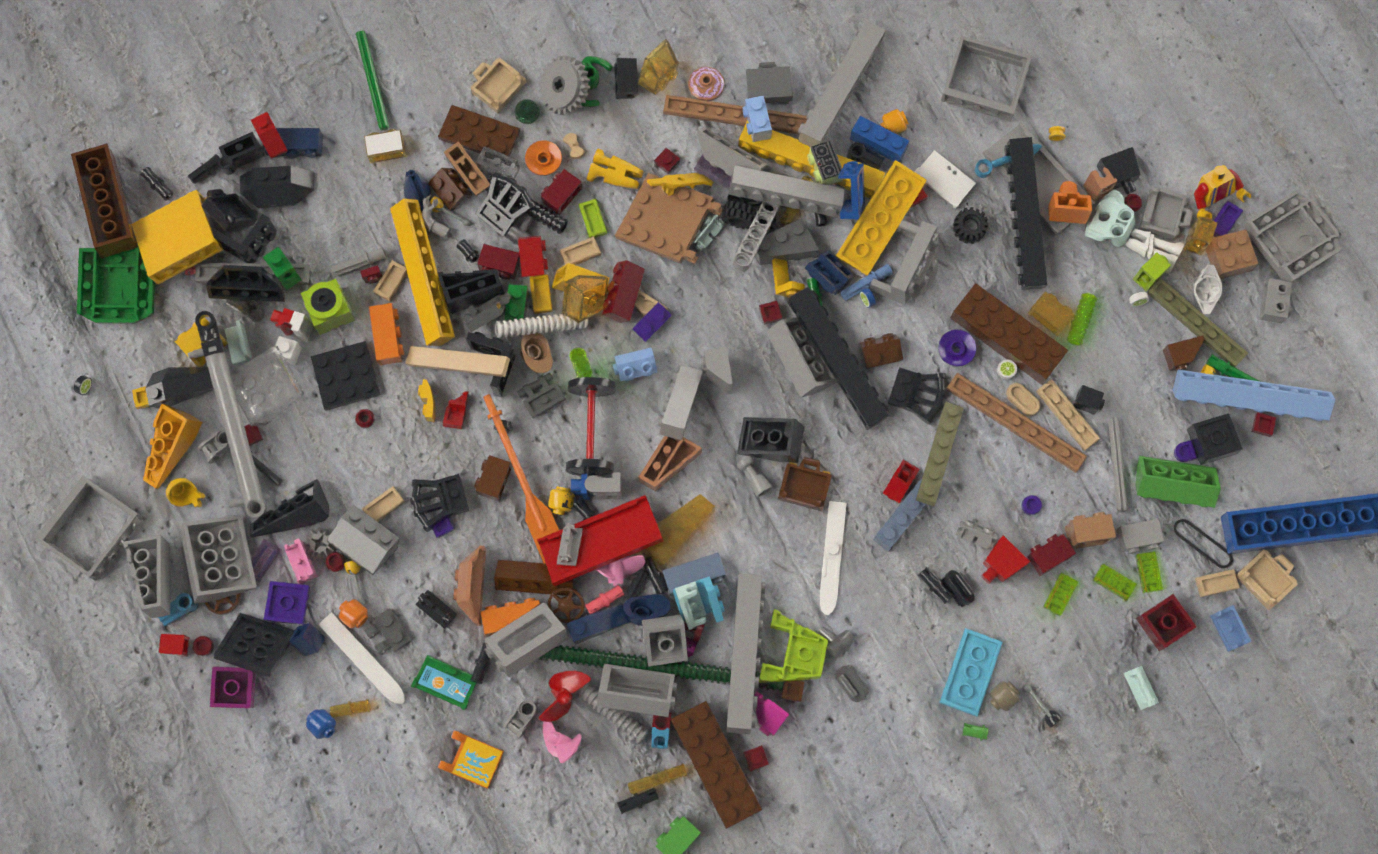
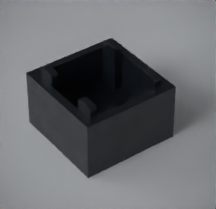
M1229 413L1194 423L1187 429L1200 465L1236 455L1243 450Z

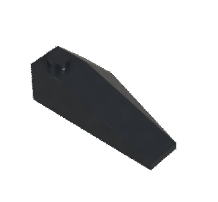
M168 367L153 373L145 387L148 404L155 408H160L162 403L173 406L214 390L208 367Z
M318 479L295 491L297 495L289 501L287 499L281 501V505L275 511L269 510L251 523L250 537L253 538L312 526L318 522L325 521L329 517V504Z

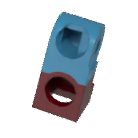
M669 712L668 717L653 715L651 748H668L672 712Z

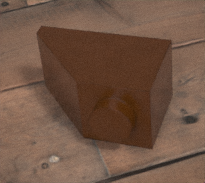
M1204 335L1168 344L1163 349L1169 371L1188 369L1205 339Z

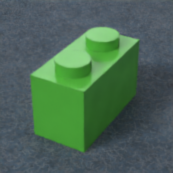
M677 816L669 825L672 829L667 834L663 832L656 839L658 843L656 847L663 854H683L701 832L684 816L681 819Z

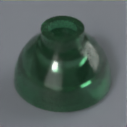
M523 99L515 106V117L523 124L535 122L540 115L538 104L531 99Z

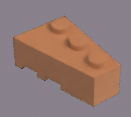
M664 436L639 475V482L656 492L701 455L702 448L684 437L681 441Z

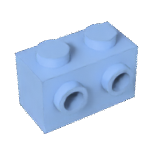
M764 96L745 99V106L742 107L744 118L747 117L748 120L746 124L748 135L751 134L753 142L770 139L772 128Z

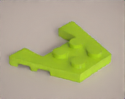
M774 609L770 628L789 633L783 667L766 663L762 664L759 682L820 679L828 640L809 628H804L795 623V620L792 618L790 620L782 615L780 611Z

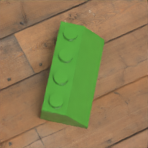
M1139 456L1135 483L1138 496L1215 508L1221 490L1215 467Z

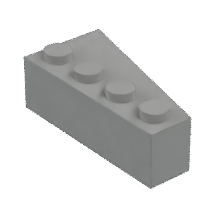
M161 534L123 542L124 548L127 551V559L132 569L131 574L135 580L141 610L150 618L170 615V544Z

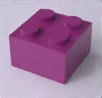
M212 667L210 707L254 708L256 673L240 667Z

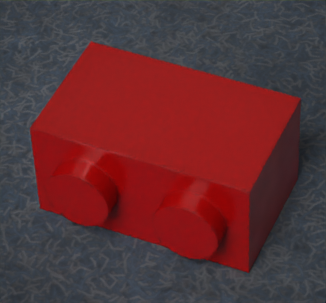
M541 236L519 237L518 245L522 277L545 275V270H548V260L544 259L543 251H546V241L542 240Z

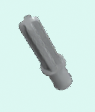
M381 247L380 249L369 253L364 252V255L331 267V271L337 277L366 265L371 266V263L386 259L387 256L383 247Z

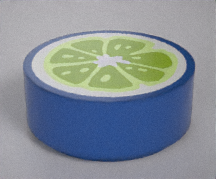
M868 288L860 291V298L867 308L874 306L876 300L872 291Z

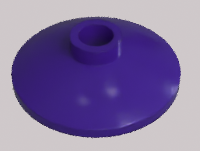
M951 330L941 337L938 344V352L944 362L951 366L960 367L973 360L976 354V343L969 333L963 330ZM953 348H959L960 352L955 353Z

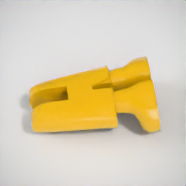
M597 148L593 157V163H591L587 181L593 182L597 177H604L603 183L638 189L639 182L629 178V175L642 178L644 172L635 165L614 155L611 158L605 156L603 150ZM599 165L608 166V168L605 169L603 167H600Z

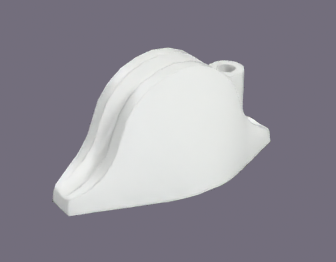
M1207 265L1194 283V296L1203 314L1211 313L1222 294V282L1214 265Z

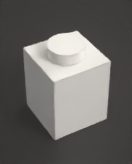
M279 336L273 350V355L280 361L295 365L302 347L297 341Z

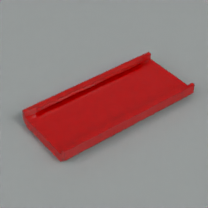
M646 495L574 524L575 528L583 529L576 566L557 565L563 529L537 539L554 587L664 542Z

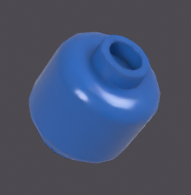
M316 709L307 716L306 727L315 738H329L334 734L336 721L326 710Z

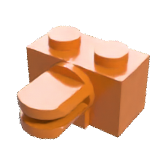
M1065 181L1061 184L1059 193H1053L1048 205L1049 221L1086 224L1092 212L1091 195H1080L1077 185L1071 181Z

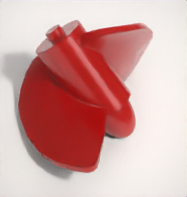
M563 671L554 674L549 680V686L556 700L539 716V719L543 722H553L567 714L571 708L572 694L589 683L591 677L580 671Z

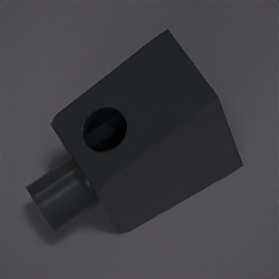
M1133 147L1099 160L1097 168L1103 177H1106V174L1103 172L1105 167L1110 171L1113 178L1117 179L1113 189L1123 187L1126 195L1136 191L1133 182L1139 178L1140 170Z

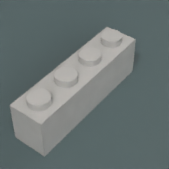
M681 365L679 372H675L672 382L675 383L674 387L670 386L668 392L670 399L669 401L665 400L663 407L665 414L664 416L660 415L658 426L661 427L660 435L682 441L700 388L703 371Z

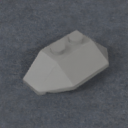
M703 127L698 130L697 137L704 158L713 167L723 169L727 175L732 177L735 165L759 171L767 166L766 162L744 151L708 128Z

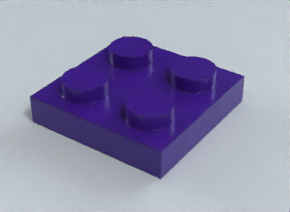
M270 581L263 620L304 625L310 586Z

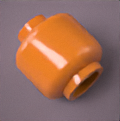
M356 599L349 602L346 600L339 607V619L349 628H360L368 619L367 608Z

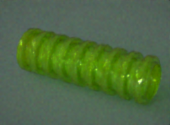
M1090 293L1081 294L1082 299L1079 300L1075 312L1076 315H1074L1072 326H1070L1071 331L1068 332L1069 336L1066 338L1070 344L1079 346L1083 344L1085 339L1084 334L1087 333L1086 329H1088V324L1091 321L1090 318H1092L1091 313L1094 312L1093 308H1095L1098 300L1096 296Z
M579 347L572 349L569 357L578 378L591 377L593 372L585 350Z

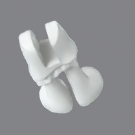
M1133 229L1131 236L1134 239H1128L1126 246L1143 257L1147 256L1148 259L1156 252L1165 256L1171 265L1165 273L1170 275L1185 244L1182 242H1167L1154 237V234H1151V232ZM1153 246H1156V247H1159V248H1161V249H1163V250H1165V251H1168L1170 254L1165 253V252H1163V251H1160V250H1158V249H1155V248H1153Z

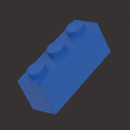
M862 116L858 118L850 135V140L862 143L865 148L893 162L895 160L901 161L909 144V140Z

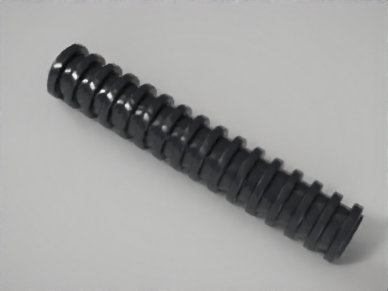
M492 176L487 179L490 184ZM498 183L496 197L499 196L505 187L504 184ZM511 189L503 201L509 204L516 192ZM522 198L519 199L514 208L518 207V210L526 206ZM535 201L536 207L526 212L534 220L537 219L538 222H542L543 225H547L548 228H552L558 234H561L568 224L567 219L563 220L562 216L558 217L557 213L553 214L552 210L548 211L547 207L543 208V205H538L537 201Z

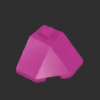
M756 691L754 696H757V709L755 711L757 724L760 726L759 730L766 736H769V734L774 736L789 714L770 699H763V695Z

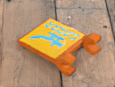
M454 730L451 738L460 741V747L452 764L441 760L438 768L488 789L504 751Z

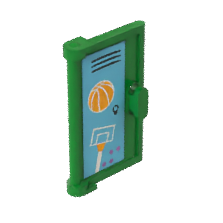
M427 655L411 687L420 689L465 711L477 683L470 681L472 674Z

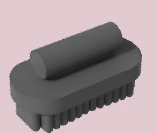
M842 666L836 671V680L852 701H862L869 693V688L859 678L857 672L852 668L853 666Z

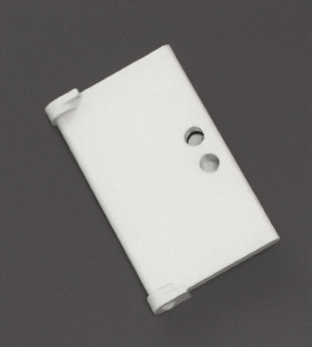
M935 150L921 167L914 171L927 180L925 184L952 204L955 209L959 207L965 196L976 185V182Z

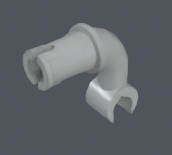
M430 196L426 197L423 200L424 209L422 212L425 228L429 233L433 232L448 238L451 228L438 223L436 219L432 218V209L438 205V199L433 200L431 205L429 202Z

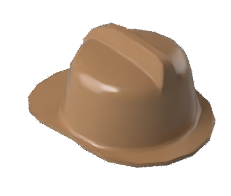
M538 332L536 334L524 335L520 348L522 359L532 371L536 373L548 372L552 368L553 360L547 339Z

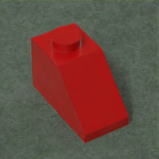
M268 112L251 119L271 159L288 151Z
M903 459L883 494L890 500L900 503L920 469Z

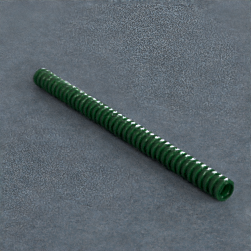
M563 645L556 646L539 657V660L545 658L546 661L551 659L553 662L558 660V662L564 661V663H567L568 661L570 664H573V662L576 665L582 663L583 666L588 664L590 667L594 665V667L600 666L603 668L604 664L675 674L674 678L680 676V679L686 677L687 680L689 678H692V680L699 679V681L705 680V682L710 680L711 683L717 681V684L723 682L725 685L726 683L730 685L731 669H728V667L722 668V666L718 668L716 665L710 667V664L703 666V663L697 665V663L691 664V662L685 663V661H682V663L674 662L648 666L647 656L643 658L642 655L636 657L635 654L630 656V654L624 655V653H621L620 655L618 652H615V654L612 651L606 653L605 650L600 652L598 649L594 651L593 649L587 650V648H584L583 650L581 647L575 649V646L569 648L568 645L566 647H563ZM756 671L755 677H759L760 673ZM784 681L759 682L758 687L760 689L766 688V690L770 688L772 691L777 689L781 692Z

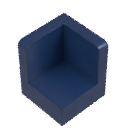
M310 622L296 627L289 642L303 656H308L319 651L325 637Z

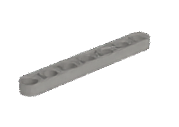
M780 173V174H778V175H783V176L790 177L788 174H785V173ZM762 202L735 255L733 266L736 270L745 272L750 268L781 205ZM765 206H771L774 210L768 211L765 209ZM765 219L767 224H761L758 220ZM757 232L761 235V237H753L751 233ZM749 245L752 246L754 250L747 251L744 247ZM744 259L747 264L741 265L737 260Z

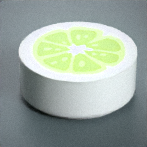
M1139 292L1133 294L1129 301L1132 307H1138L1148 303L1149 297L1146 292Z
M1003 360L997 367V373L1002 379H1011L1017 372V366L1012 360Z

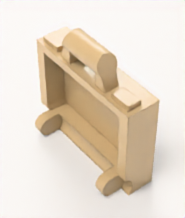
M500 57L492 63V66L482 62L473 72L477 82H474L471 86L472 94L496 113H499L527 83L526 78L521 76L518 71ZM487 69L484 75L480 77V75Z
M1263 549L1236 574V577L1267 610H1270L1298 583L1293 576L1289 575L1294 565L1283 554L1272 558V555ZM1277 561H1279V562L1286 568V570H1284V569L1277 563Z

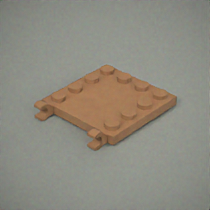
M648 173L615 234L616 239L680 264L683 260L695 264L699 257L696 256V252L689 250L708 212L721 216L723 212L722 205L714 202L713 197L687 187H677L674 189L673 195L668 196L662 190V186L651 187L647 183V179L661 178Z

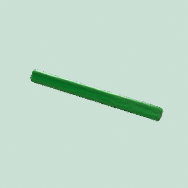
M365 31L356 32V38L378 126L381 131L388 130L389 124Z

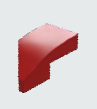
M468 391L463 392L455 400L451 399L448 401L449 405L446 407L443 427L462 429L468 402Z

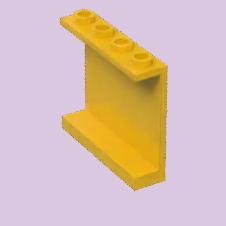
M197 190L189 192L187 195L172 201L170 204L131 224L147 275L158 285L223 250L222 244L213 236L205 210L202 207L205 197Z

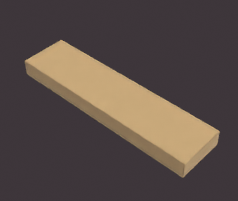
M1052 379L1036 391L1083 451L1100 440L1099 436Z

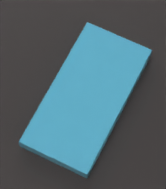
M965 628L939 703L978 717L1003 642Z

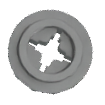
M322 528L311 530V533L306 536L304 544L306 552L315 559L327 558L335 550V547L327 542L331 532ZM321 538H323L322 542H324L327 547L319 546V548H316L317 544L314 542V540L320 541Z

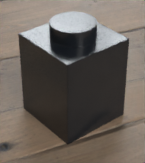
M1082 385L1078 390L1073 406L1095 415L1104 406V392Z

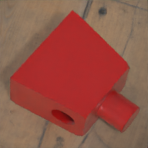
M1003 535L984 560L983 565L987 570L981 577L988 584L996 577L1001 582H1004L1024 568L1030 561Z

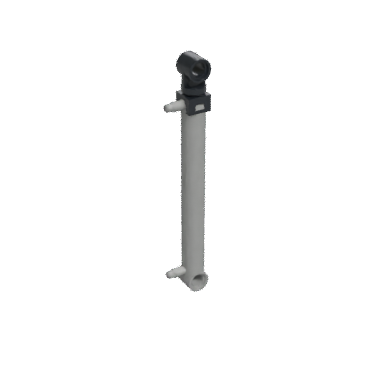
M201 311L196 315L195 323L198 328L202 348L189 352L188 357L197 358L204 356L206 358L243 496V498L228 502V506L232 508L245 505V510L249 516L259 518L265 514L266 504L227 364L224 346L220 339L217 320L212 313ZM204 317L211 318V323L208 326L201 325V320ZM258 502L261 505V510L255 514L251 511V505Z

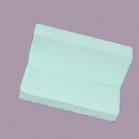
M240 320L236 321L237 326L225 329L234 366L253 361L245 326Z

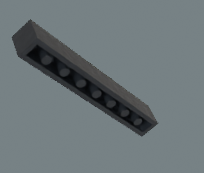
M1032 137L1009 139L1007 145L1004 146L1005 156H1008L1009 161L1006 164L1007 175H1010L1011 181L1008 182V191L1012 193L1010 210L1014 211V218L1012 219V228L1016 230L1014 247L1018 248V255H1016V266L1020 267L1018 284L1022 286V290L1045 288L1047 286V275Z
M808 286L789 297L788 304L866 430H869L887 419L889 410L885 403H881L878 399L879 394L874 386L871 387L867 380L869 378L864 370L861 371L857 364L859 362L856 356L850 354L847 349L849 346L846 340L840 338L837 333L839 330L836 324L830 322L827 317L829 316L828 311L824 306H820L817 301L819 300L818 295L814 290L811 291Z

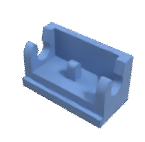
M1234 605L1210 615L1228 652L1252 642Z

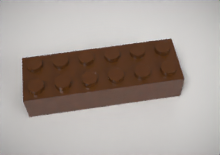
M106 143L72 153L71 157L96 252L101 258L138 248L115 156L109 145Z
M976 283L950 317L1005 359L1012 360L1019 369L1041 385L1044 384L1069 351Z
M707 701L672 718L671 722L725 829L762 811Z

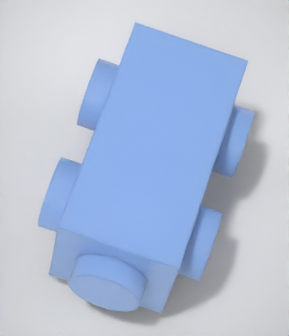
M652 348L614 356L616 364L612 365L614 373L619 375L620 381H631L637 377L651 376L654 373H658Z

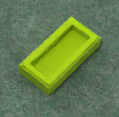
M593 199L578 204L589 238L606 235L607 230L597 200Z

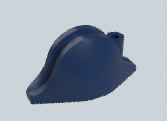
M414 170L406 172L403 188L404 196L406 199L418 200L422 213L424 209L423 200L432 194L431 187Z

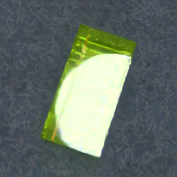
M1156 551L1136 554L1135 559L1142 593L1164 590Z
M1104 563L1101 564L1092 579L1093 582L1125 601L1129 599L1137 583Z
M1061 572L1043 608L1061 616L1078 581Z

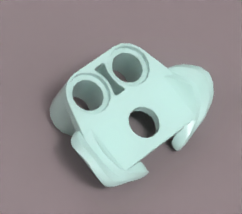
M1112 190L1096 206L1095 210L1097 212L1092 221H1088L1085 236L1097 241L1110 239L1114 246L1120 247L1126 244L1135 228L1136 221L1134 211L1124 204L1122 194L1117 190ZM1102 214H1108L1110 216V218L1107 221L1103 222L1099 220V217Z

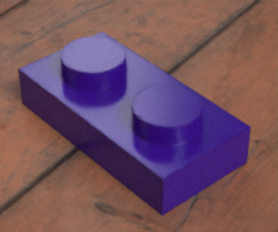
M658 302L632 329L646 342L672 315Z

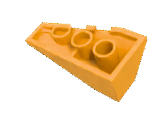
M162 403L153 423V427H155L154 438L150 439V445H152L151 455L147 457L143 480L155 489H159L196 439L203 422L189 413Z

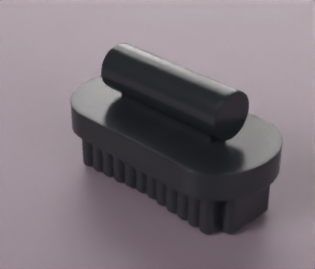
M954 570L946 573L942 579V584L954 595L953 598L958 606L961 605L963 607L971 604L975 600V591L962 573Z

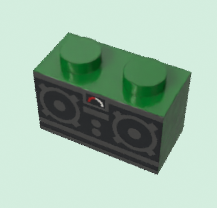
M509 284L508 293L511 295L509 303L506 304L504 320L506 322L508 320L513 321L514 319L519 321L520 318L524 320L527 318L529 302L528 286Z

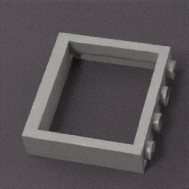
M961 35L941 101L1011 122L1032 56L1023 54L1022 51L1016 52L1005 46L999 47L988 41L982 42L975 40L971 36L969 38ZM962 50L1022 67L1010 106L950 89Z
M82 476L34 539L87 577L96 581L97 578H100L105 573V568L109 562H112L117 557L118 550L121 546H124L123 542L129 541L131 533L139 528L143 517L91 480ZM93 489L131 517L90 570L51 541L89 491Z

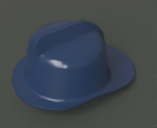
M659 594L632 597L625 601L623 610L629 616V622L642 626V620L659 618L667 614L670 610V601L665 596Z

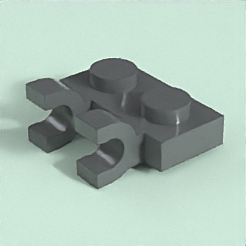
M391 608L373 618L376 624L364 629L369 639L379 632H382L387 639L374 646L379 655L391 647L396 652L412 642Z

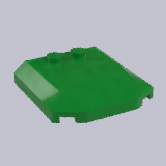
M79 248L77 314L97 324H135L154 315L155 282L147 275L139 248L101 258L94 248Z

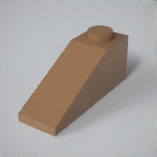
M459 141L444 151L446 158L475 196H478L490 187L488 180Z

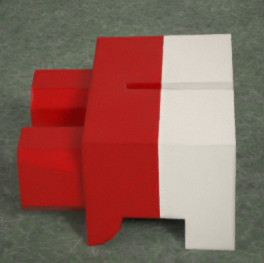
M286 308L283 309V312L273 310L270 321L275 323V326L281 329L286 336L294 332L304 342L308 341L314 327L305 314Z

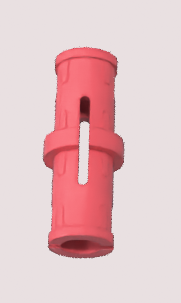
M619 585L615 586L604 594L603 592L600 593L599 597L585 604V607L589 614L596 613L604 607H609L612 602L624 596V593Z

